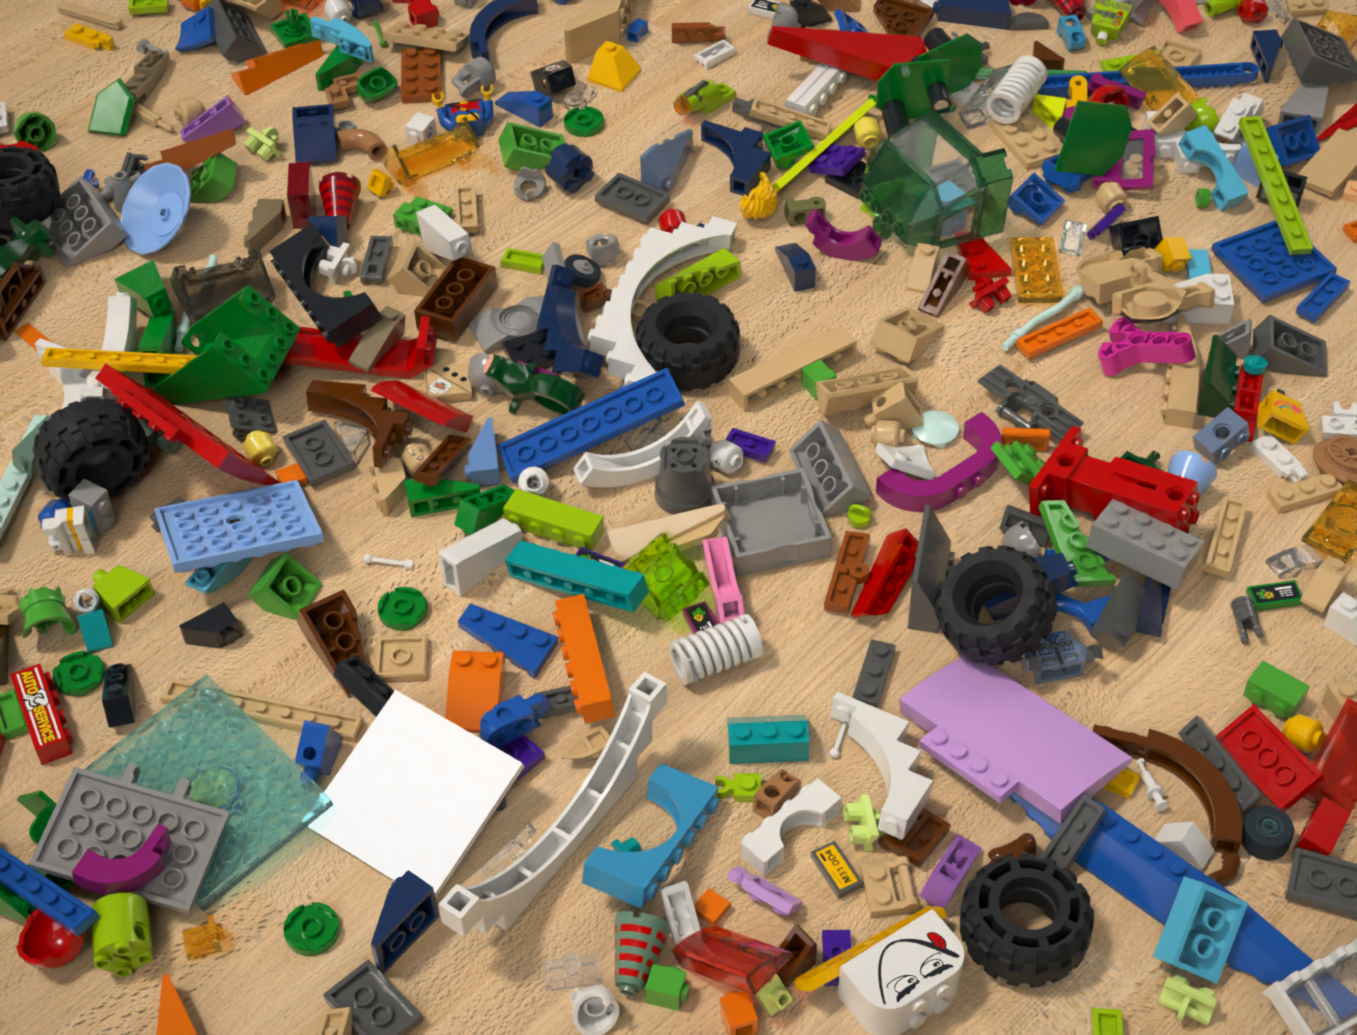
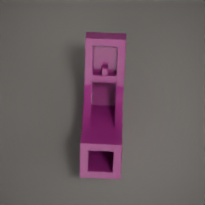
M817 208L810 211L805 224L808 231L814 235L812 244L821 252L838 259L858 261L870 258L878 254L883 240L870 225L854 232L839 230L832 226Z
M158 823L143 846L133 855L123 859H108L88 849L72 870L75 883L89 891L106 895L128 893L147 885L165 868L162 855L166 854L171 845L168 828Z

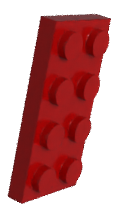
M1254 704L1216 735L1258 788L1283 812H1286L1325 779L1322 773Z

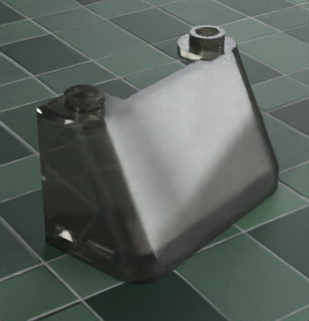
M259 249L248 251L249 256L247 258L241 259V257H236L235 262L195 270L194 267H190L189 271H187L185 265L174 267L170 283L189 321L198 322L247 285H250L270 303L274 301L276 295Z

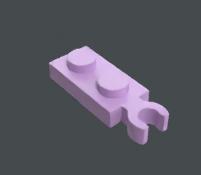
M737 866L736 869L731 868L727 878L732 882L741 884V888L749 892L748 895L752 899L759 902L765 901L772 906V910L776 913L786 916L800 910L803 903L802 900L759 875H752L741 866Z

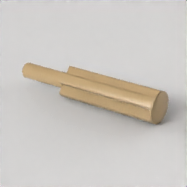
M137 102L134 103L132 114L157 128L160 126L169 132H173L174 127L162 121L161 116Z

